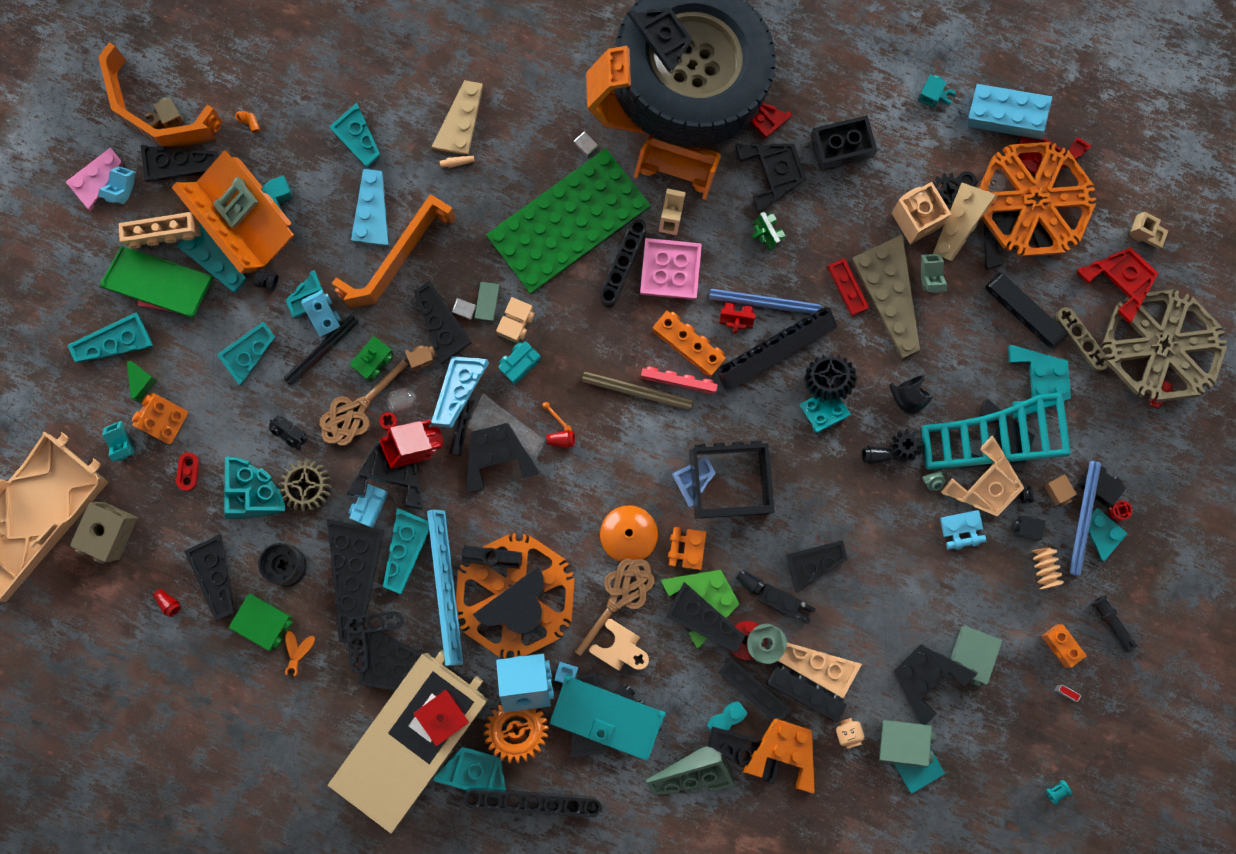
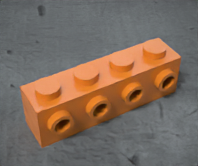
M666 311L652 327V332L710 379L726 360L722 350L717 347L714 349L709 345L710 341L702 335L699 337L694 333L695 329L689 324L684 325L680 321V317L674 312Z

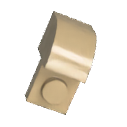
M667 189L659 232L677 235L686 192Z
M1143 212L1136 216L1130 236L1137 242L1144 241L1159 249L1163 247L1168 230L1159 226L1160 219L1147 212Z

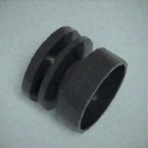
M274 543L266 547L260 554L258 569L261 576L270 583L284 587L294 586L305 576L307 560L304 554L297 548L283 543ZM285 562L288 563L286 569H283V566H285Z

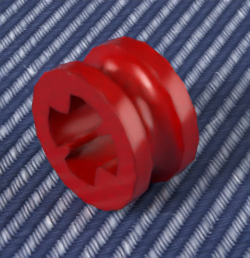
M391 412L383 413L379 420L380 425L385 430H389L390 427H395L398 424L397 417ZM386 417L388 419L389 417H393L391 419L393 424H388V426H385L386 422L384 421V419Z

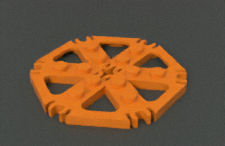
M1051 142L1006 146L1002 149L1005 156L997 152L992 157L979 186V189L990 192L988 186L996 170H1001L1017 190L990 192L998 195L995 201H992L986 214L981 217L1003 249L1007 246V251L1009 252L1013 246L1017 248L1016 256L1021 253V257L1063 254L1069 251L1070 248L1067 243H1071L1074 247L1081 241L1096 203H1089L1094 202L1096 198H1090L1088 193L1095 191V188H1092L1094 184L1069 150L1065 152L1063 147L1059 152L1055 151L1056 143L1050 146V148ZM1038 152L1042 155V161L1034 178L1019 159L1018 155L1020 153ZM1062 165L1067 166L1078 181L1077 186L1052 188ZM1035 195H1036L1037 198L1042 199V200L1038 201L1037 204H1036V201L1030 200V199L1033 198ZM1077 206L1082 210L1075 230H1071L1056 208ZM1020 211L1009 235H1004L992 219V215L995 212ZM1038 221L1052 238L1053 244L1051 247L1032 248L1029 246L1028 243Z
M513 533L512 542H510V534L483 546V548L494 549L506 547L508 551L522 552L521 568H507L506 578L487 565L470 563L469 567L460 565L461 569L466 571V573H462L458 569L457 614L463 612V614L458 615V620L461 618L466 620L465 625L460 628L466 629L469 626L470 629L464 633L500 658L502 649L504 650V658H507L509 651H513L514 657H517V651L519 650L520 656H527L561 639L554 633L557 632L560 636H564V633L560 631V626L566 625L568 628L570 627L569 623L564 621V619L572 623L575 577L567 580V578L573 576V572L569 574L564 573V568L569 566V564L564 563L560 566L559 564L566 561V559L530 535L529 541L526 543V534H523L522 541H517L516 533ZM531 549H537L552 560V566L542 571L546 582L544 593L559 585L564 586L566 589L565 608L562 612H556L538 600L544 614L541 626L547 630L545 638L526 646L522 643V635L511 631L504 624L501 641L497 644L492 643L478 633L477 627L482 623L473 614L510 587L509 585L515 584L527 575L528 552ZM472 579L495 595L468 607L464 604L465 583Z

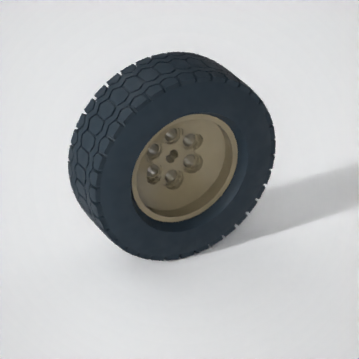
M743 0L636 1L620 25L614 48L628 46L630 49L631 86L614 89L617 100L621 107H623L624 112L639 128L642 127L641 130L650 136L654 134V138L662 142L666 140L665 143L675 146L677 143L681 147H690L692 145V148L704 147V144L705 146H711L724 142L740 133L760 110L771 86L775 71L773 39L765 21H762L761 15L757 10H754V7L747 0L744 2ZM671 8L692 37L691 43L686 49L689 54L684 53L672 73L667 71L628 16L630 11L635 10V13L646 12L648 9L661 10Z

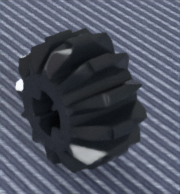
M906 429L904 433L899 430L897 432L898 436H892L894 442L890 443V447L895 448L892 450V454L898 453L897 460L903 456L904 462H907L909 458L913 461L916 459L915 455L919 456L921 454L918 449L923 448V444L918 442L922 438H915V431L910 435L909 429ZM908 442L910 447L905 449L906 446L903 447L902 444Z

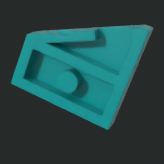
M315 270L309 273L310 276L303 283L301 282L296 291L286 299L294 319L307 314L301 304V300L321 290L323 291Z
M1096 508L1092 512L1089 526L1090 539L1099 553L1100 561L1104 562L1128 533L1100 509Z

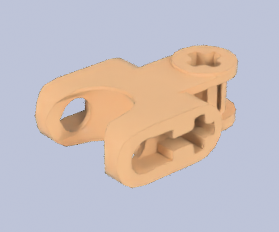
M607 619L605 626L614 633L615 642L609 648L592 645L589 648L590 653L619 671L624 663L636 670L645 669L648 666L649 657L646 652L635 646L640 637L614 620ZM643 655L644 663L636 665L634 657Z

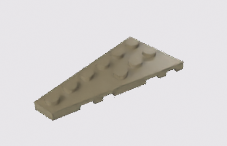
M900 235L852 257L851 261L901 359H904L919 352L920 346L903 235Z

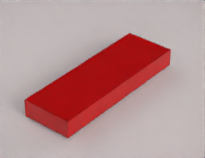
M843 258L828 265L827 268L851 317L868 310L869 306L846 259Z

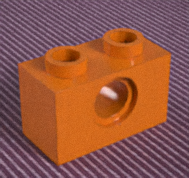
M1063 624L1055 625L1041 636L1065 668H1072L1087 656Z

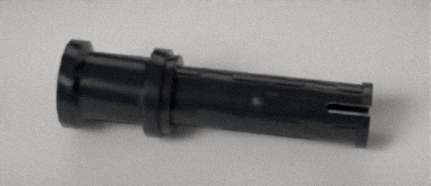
M469 398L456 419L449 454L461 456L467 424L472 418L470 414L472 404L475 403L473 399Z
M1106 595L1097 598L1091 605L1096 607L1101 615V620L1108 623L1126 652L1132 651L1133 647L1136 648L1138 645L1117 617V610L1112 608L1107 601L1108 597Z

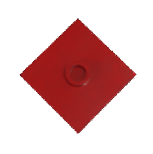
M447 689L413 713L436 746L470 722Z

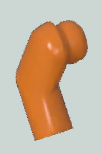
M238 111L235 114V119L249 125L252 133L260 131L254 114L246 111Z

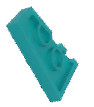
M263 321L218 353L217 356L239 386H241L276 337Z

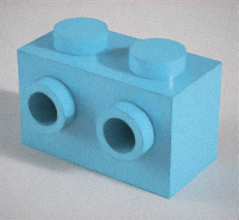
M321 290L301 300V304L319 337L340 327L339 321L342 319L338 311H333L330 306L332 300L328 293L324 295Z

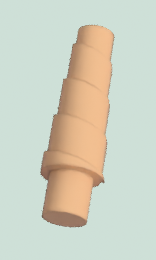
M472 155L450 157L447 160L440 161L441 168H452L475 162Z

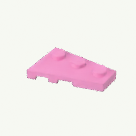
M110 147L66 181V183L91 212L94 208V203L99 197V189L108 184L110 170L118 166L122 167L124 163Z

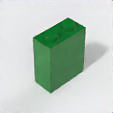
M249 593L229 628L266 650L273 651L274 649L277 650L283 640L281 637L284 632H288L291 628L293 617L256 595Z

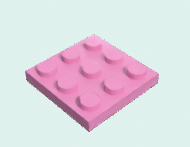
M646 238L640 295L696 300L702 244Z

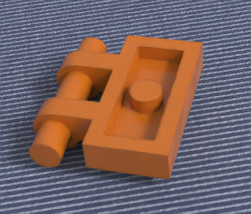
M674 527L673 534L670 536L672 543L671 551L668 552L669 566L676 567L677 559L683 560L682 568L701 570L706 531L687 529L686 536H681V528ZM679 542L685 543L684 554L678 553Z

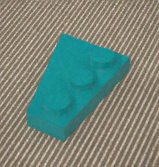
M357 103L329 126L330 130L366 168L381 157Z

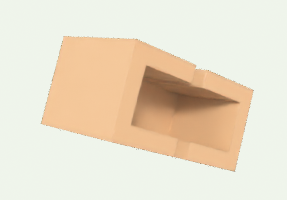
M511 297L505 310L506 317H502L496 333L500 337L514 343H519L520 339L523 340L527 333L525 326L528 322H532L535 313L533 312L532 305Z

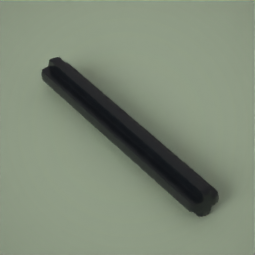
M350 315L340 324L339 328L329 334L283 379L289 385L295 383L356 326L358 320L353 315Z

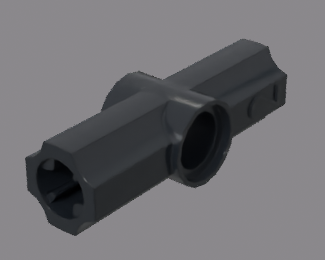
M464 545L462 549V562L513 569H520L522 565V552ZM495 552L496 560L489 562L488 555Z

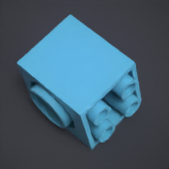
M544 654L496 660L499 697L504 713L551 706L550 699H554L551 682L552 674L549 660L545 661Z

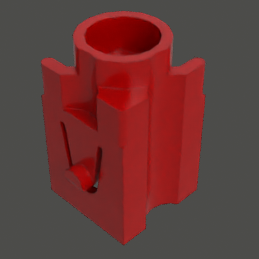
M431 420L390 427L387 431V436L382 437L380 440L390 468L431 459L430 454L436 453L437 450L443 447V436L440 429L435 426L429 427Z

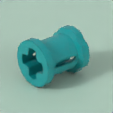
M1061 780L1060 784L1052 789L1048 788L1045 790L1048 798L1054 805L1059 804L1058 801L1073 795L1070 787L1064 780Z

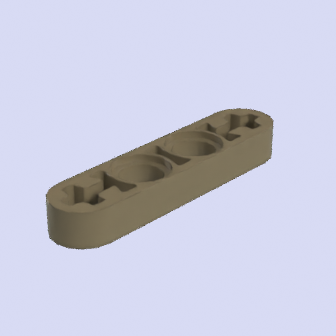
M1061 308L1056 313L1055 318L1057 323L1067 332V337L1093 371L1100 372L1108 367L1106 364L1107 360H1104L1106 354L1071 308ZM1063 314L1069 315L1067 319L1063 320L1061 318ZM1072 321H1074L1075 323L1072 324L1069 328L1066 326L1069 324V322L1071 323ZM1078 327L1081 330V336H1074L1072 328ZM1085 342L1092 345L1093 349L1091 352H1086L1083 349ZM1095 352L1098 353V354L1095 355V357H1094V356H1093L1092 358L1089 357V356H1091L1092 354H1094ZM1101 359L1103 363L1097 366L1095 363Z

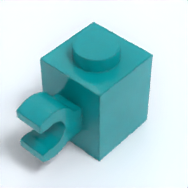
M930 74L918 101L933 108L938 100L946 105H951L952 100L948 99L947 96L954 97L956 92L952 89L943 91L947 82L943 81L939 76Z

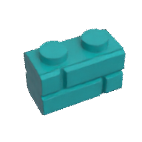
M526 341L522 344L520 342L517 343L512 349L513 353L509 357L505 355L498 362L500 364L498 366L499 371L514 386L542 360L541 356Z

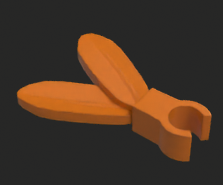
M288 631L285 640L291 659L285 674L288 676L289 670L293 668L295 670L293 676L296 677L298 675L299 660L312 648L315 637H307L298 647L295 635Z

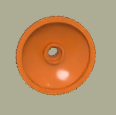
M621 506L611 511L604 519L600 529V539L606 553L618 562H621L623 559L644 560L652 553L656 546L658 530L654 519L644 509L637 506ZM631 530L633 535L628 537L625 532Z

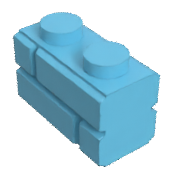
M367 484L365 498L358 497L356 504L353 503L349 509L350 519L373 528L388 492Z

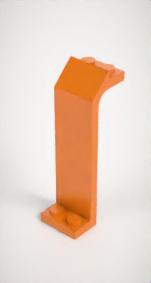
M430 194L366 287L354 289L340 279H334L332 285L335 287L334 291L338 294V297L344 300L349 309L376 304L436 215L445 224L447 222L450 224L454 223L456 217L453 208Z

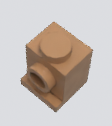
M424 345L415 347L413 352L405 350L414 372L435 364L433 358L436 357L432 346L424 347Z

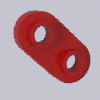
M187 452L182 454L178 461L176 484L183 491H192L197 485L200 461L193 453ZM189 460L193 461V464L191 466L187 465V462ZM186 479L191 480L189 485H185Z

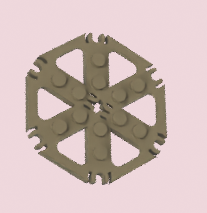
M1173 290L1147 293L1142 303L1162 301L1166 304V310L1159 325L1140 306L1130 325L1142 338L1119 341L1114 339L1118 322L1125 320L1117 313L1118 309L1123 306V303L1119 302L1114 308L1102 345H1104L1102 351L1108 350L1111 353L1104 357V360H1107L1106 364L1136 396L1139 393V389H1141L1140 398L1145 393H1149V401H1152L1156 395L1155 402L1195 398L1203 395L1206 391L1202 386L1211 389L1216 383L1227 346H1224L1227 340L1222 341L1218 338L1225 333L1222 331L1221 325L1192 296L1189 299V294L1180 299L1178 297V290L1174 293L1173 297ZM1127 296L1124 301L1127 302L1130 298ZM1186 312H1193L1204 323L1206 330L1180 333ZM1166 340L1167 347L1162 352V343ZM1211 351L1214 358L1210 371L1205 373L1187 353ZM1149 358L1142 380L1138 382L1134 381L1120 365L1125 360ZM1168 366L1186 383V390L1167 393L1161 389Z

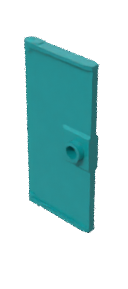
M566 675L550 724L648 761L666 712Z

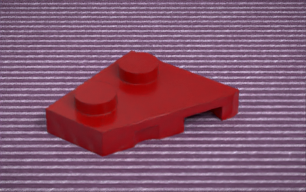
M763 102L750 124L767 139L792 118L793 114L788 111L787 113L777 110V107L766 105Z

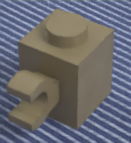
M171 97L162 98L158 103L154 104L157 113L148 112L145 114L147 120L154 118L152 122L148 123L153 128L157 127L160 123L166 128H173L184 123Z

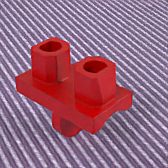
M726 303L724 309H721L719 324L727 325L728 328H734L733 334H737L738 329H753L755 320L753 307L743 306L741 312L735 311L734 304Z

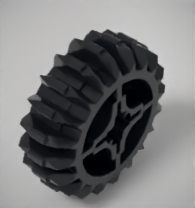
M832 353L829 357L823 354L822 359L816 357L815 363L810 362V368L806 369V388L809 389L810 395L814 394L815 399L821 397L822 403L825 399H828L830 404L833 399L839 402L840 397L845 400L847 394L851 395L852 389L856 387L857 376L855 375L856 370L853 368V364L851 362L847 363L846 357L840 359L839 354L836 357H833Z

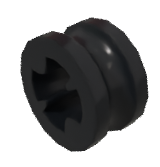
M1027 486V488H1024L1019 493L1022 504H1025L1026 501L1033 503L1034 494L1031 486Z

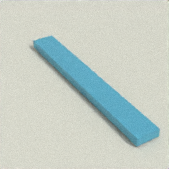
M429 510L427 514L445 666L463 665L446 515L443 510Z

